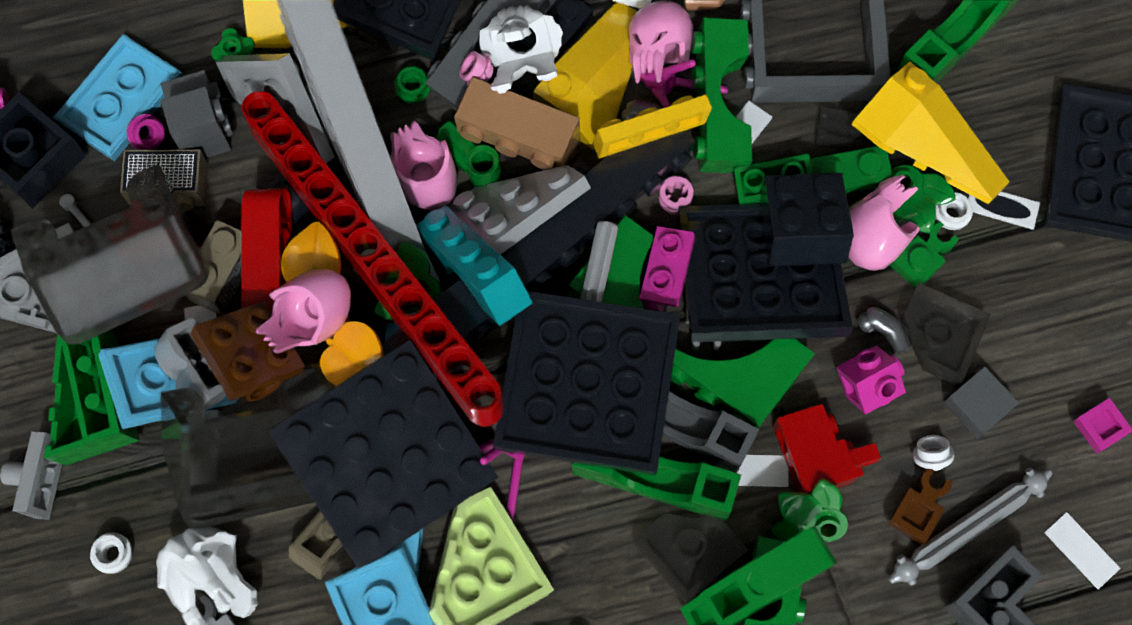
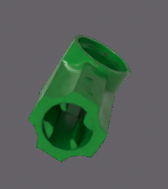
M455 120L448 121L439 129L435 139L438 141L446 140L454 163L469 177L473 187L502 181L503 174L499 155L494 148L484 145L482 142L477 144L463 138L460 132L457 131ZM488 164L492 166L486 172L476 171L481 165Z

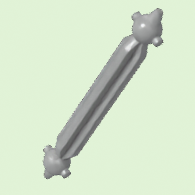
M1032 467L1027 468L1022 482L1012 483L928 540L925 544L919 546L911 558H905L904 555L897 556L894 571L888 578L889 582L893 584L902 581L908 582L909 585L916 584L919 570L930 569L1023 506L1031 494L1036 495L1038 498L1043 497L1047 481L1053 474L1052 471L1048 469L1039 472L1034 471Z

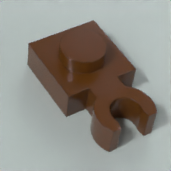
M927 469L920 475L918 480L919 492L910 487L906 490L887 523L921 545L927 542L945 510L935 501L946 495L952 487V481L947 479L940 489L933 488L929 483V478L934 471L933 469Z

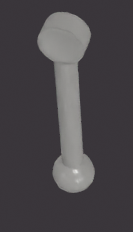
M63 195L59 200L61 207L73 213L98 242L100 252L110 253L113 250V244L110 240L104 239L76 206L77 201L72 195Z

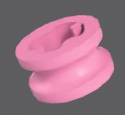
M680 176L667 178L659 192V203L664 211L670 214H678V206H690L694 191L692 184ZM677 188L682 190L681 196L686 195V198L680 197L678 202L670 201L671 195H666V193H673L674 189Z

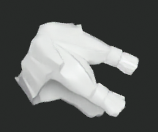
M527 5L510 6L500 10L497 16L493 17L488 27L480 30L479 43L481 54H488V57L491 58V63L498 69L497 77H495L494 82L491 84L492 90L497 91L499 94L505 93L508 89H511L512 82L518 80L526 71L536 74L538 80L548 81L557 77L554 58L558 55L559 48L561 47L563 32L552 16L544 15ZM529 27L533 29L536 35V43L532 49L526 52H517L509 47L507 42L524 39L531 34Z
M207 524V526L199 528H188L182 534L169 538L166 545L159 550L157 557L158 588L165 589L173 605L183 614L182 617L186 625H207L195 606L194 589L205 590L209 597L214 599L215 606L220 613H226L231 609L235 616L245 618L251 615L258 605L257 590L243 579V576L237 569L235 535Z

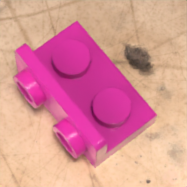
M657 226L639 298L645 309L664 312L665 305L671 307L679 306L695 242L693 232Z

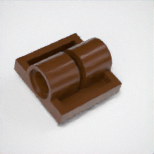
M265 301L195 325L190 333L230 401L245 396L247 401L262 399L274 392L284 380L301 374L305 367L294 347L280 353H275L273 351L275 346H269L271 341H264L266 334L256 333L257 329L272 317V311Z

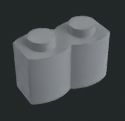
M189 318L168 328L154 347V352L161 369L166 375L176 381V389L181 401L193 413L199 414L220 403L226 396V393L190 335L193 326L200 323L193 318Z

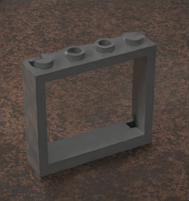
M741 0L740 18L741 20H748L749 67L744 68V83L746 88H751V103L871 101L890 79L884 0H861L867 75L766 76L762 0Z

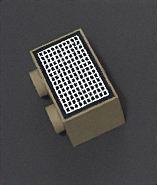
M124 150L120 193L130 206L137 201L149 210H154L156 206H170L176 210L187 211L192 210L194 206H206L208 163L201 150Z
M216 220L179 288L191 302L223 316L226 314L241 286V230Z

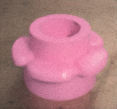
M471 52L464 59L460 67V78L466 81L467 86H469L472 77L488 82L494 70L491 65V58L486 53Z

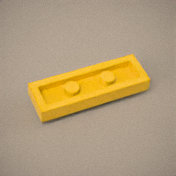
M706 95L694 99L692 96H685L673 102L669 107L660 110L656 107H651L638 113L635 118L623 122L621 119H614L606 122L597 130L593 146L600 159L706 123L712 107Z

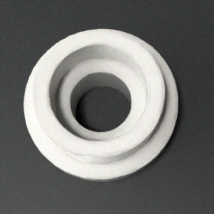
M955 193L956 199L951 203L935 205L936 221L943 224L942 227L946 229H962L972 218V205L968 198L960 193ZM946 209H955L958 213V217L950 216L946 212Z
M929 435L918 440L917 446L913 451V459L917 465L925 469L938 471L953 462L954 450L946 438L938 435Z
M119 533L103 534L95 540L91 547L90 558L92 564L103 573H118L130 563L133 553L132 546L129 540ZM112 547H117L119 550L117 558L108 561L107 551Z

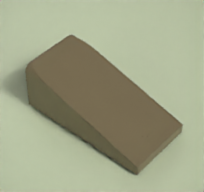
M319 511L289 546V558L311 575L321 580L345 548L321 511Z

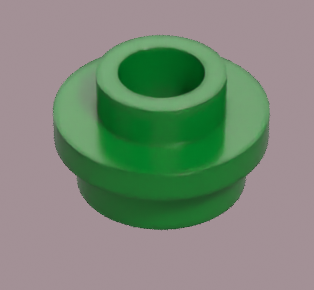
M418 67L404 68L394 81L397 96L407 103H418L426 99L431 92L430 88L425 84L428 80V74ZM411 83L420 85L416 90L407 89V86Z

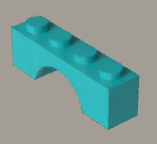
M446 205L428 213L424 220L416 224L420 238L432 259L448 275L455 271L473 294L480 307L499 326L532 304L515 268Z

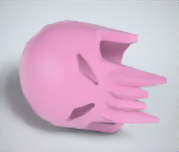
M656 1L645 5L634 14L629 25L630 63L634 68L636 83H639L641 72L645 74L646 69L649 74L654 70L656 81L660 83L664 63H681L689 60L693 24L690 15L679 4L672 1Z
M412 121L411 127L405 125L403 130L399 128L398 134L392 132L390 134L392 143L390 159L406 201L426 210H437L444 205L447 206L455 197L458 177L446 140L438 141L434 137L424 134L416 121Z
M904 175L894 176L880 182L875 191L849 207L854 237L848 258L856 266L872 271L885 269L899 257L920 230L912 222L899 227L893 217V213L918 190L916 186L905 189L904 184L900 182L905 177Z
M329 269L309 270L298 275L269 295L275 300L272 317L262 324L256 333L266 334L264 341H271L269 346H275L273 349L275 353H280L296 346L316 345L332 337L342 327L350 310L351 290L348 282L342 275Z

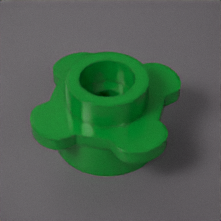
M228 28L222 32V40L218 46L212 48L211 55L215 61L230 55H251L255 44L251 38H243L237 35L235 29ZM236 47L235 52H230V48Z

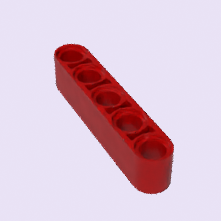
M286 188L247 189L243 193L241 205V309L265 301L273 312L275 300L269 295L287 283L281 270L283 252L292 240V202L290 193Z

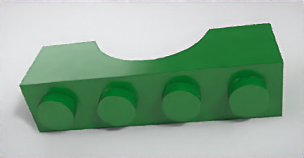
M964 0L938 28L933 31L929 29L905 53L897 72L907 63L911 62L938 83L1019 0Z
M704 18L698 30L693 31L691 53L696 54L697 66L693 67L691 84L692 88L697 89V97L707 96L712 109L706 123L698 126V136L694 138L696 142L693 146L694 159H699V172L735 174L734 168L747 166L752 163L751 125L740 121L727 109L721 95V80L729 73L740 70L749 56L748 20Z
M659 457L656 476L573 463L572 475L725 522L731 514L741 474L705 463H683Z

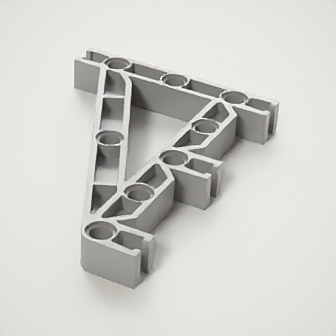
M277 0L281 11V21L302 66L301 68L308 85L306 88L315 104V111L330 138V143L361 209L396 254L400 243L407 242L418 247L428 257L331 1ZM430 261V275L438 281L439 285H441L440 280ZM422 286V287L425 289V291L428 293L427 287H426V286Z

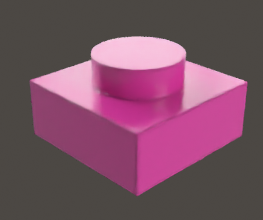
M1110 398L1073 421L1096 454L1132 432L1131 426Z

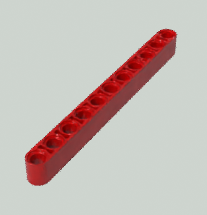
M255 91L245 97L241 110L252 136L318 222L324 224L330 231L338 248L406 337L412 341L419 354L472 422L480 426H490L497 423L504 412V403L498 382L277 100L270 93L264 91ZM309 167L304 171H299L301 168ZM324 194H331L326 198L319 199ZM353 221L348 226L340 227L343 222ZM367 249H375V251L369 255H361V253ZM390 277L398 278V280L392 284L382 283L384 280ZM409 307H422L414 314L404 313ZM441 335L445 337L438 344L427 343L433 336ZM459 365L469 367V370L462 375L450 373L454 367ZM481 396H489L494 399L489 405L484 407L474 404L475 400Z

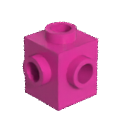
M877 345L861 351L857 356L836 367L846 398L865 415L881 406L887 405L895 398L906 393L902 380L905 372L901 362L895 355L889 356Z

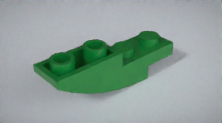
M878 146L810 159L809 154L734 168L739 204H760L764 176L842 173L847 199L856 197L855 192L875 189L880 182L892 177L888 152Z
M813 526L701 592L700 596L681 607L680 610L689 625H736L753 613L777 601L836 565L838 562L817 527Z

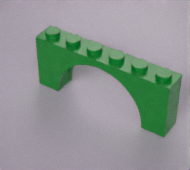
M627 216L618 224L617 237L602 303L644 309L642 301L639 299L640 278L650 258L655 237ZM589 261L569 284L570 298L581 299ZM774 339L768 345L750 355L724 361L699 359L675 349L671 381L678 385L685 383L696 391L695 397L706 407L714 409L716 406L721 411L759 429L810 363L815 353L796 339Z

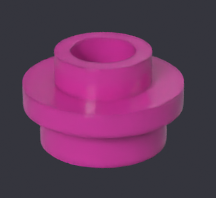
M150 114L135 116L129 122L126 130L128 142L137 150L157 149L163 142L165 135L162 122ZM143 126H147L149 134L146 138L141 139L139 131Z

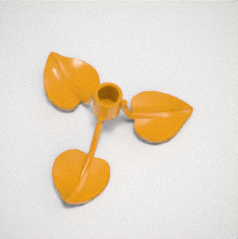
M321 222L310 224L295 236L285 248L281 259V270L286 282L309 270L329 269L339 274L341 273V258L337 244L330 231ZM347 315L342 327L332 337L324 340L329 347L321 355L320 367L328 381L336 386L384 356L378 335L369 325L359 321L352 322Z

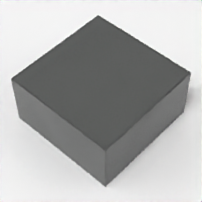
M983 367L955 391L944 404L979 439L1015 408L1019 402L986 367Z

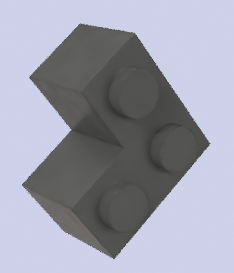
M202 70L161 83L165 99L161 100L170 134L180 150H201L205 158L231 151L228 137L233 136L234 133L228 115L224 113L221 104L224 103L217 81L211 83L205 71Z
M1011 546L999 552L944 608L960 625H1035L1016 604L1044 576L1014 546Z

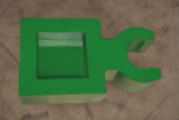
M941 222L936 223L932 232L927 234L926 242L917 235L899 257L889 265L917 291L946 262L940 254L950 252L958 242L959 238L956 235L948 242H942L938 239L937 233L943 226Z

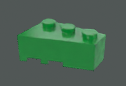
M95 320L57 333L52 383L56 384L53 408H49L48 420L52 422L50 445L45 446L44 459L66 466L140 441L137 426L125 429L121 427L98 356L102 349L118 346L115 331Z

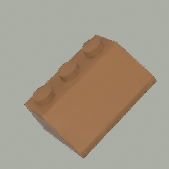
M472 77L454 116L457 131L466 140L477 144L481 143V141L492 144L497 151L509 157L523 156L530 159L534 166L542 170L568 165L580 147L579 117L508 90L505 93L499 94L491 89L490 83Z

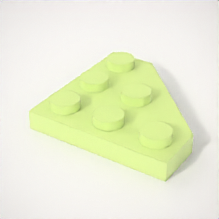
M491 487L469 497L454 507L429 610V615L435 625H496L548 596L554 590Z

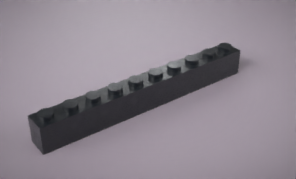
M682 131L609 155L584 176L591 187L588 191L501 254L515 268L526 291L533 290L534 292H539L553 278L551 273L560 265L567 268L580 256L581 251L579 249L588 241L593 244L599 221L612 222L617 217L622 220L634 211L638 205L635 201L646 194L650 197L665 183L663 178L673 170L677 174L684 169L692 160L690 153L696 141L686 131ZM461 278L434 300L467 344L473 339L476 343L480 342L494 329L492 325L494 320L480 307ZM401 329L381 344L384 355L409 340ZM436 335L431 337L427 343L438 344L445 337ZM426 363V365L428 366L429 370H430L431 373L433 374V373H434L433 370H432V369L429 367V365Z

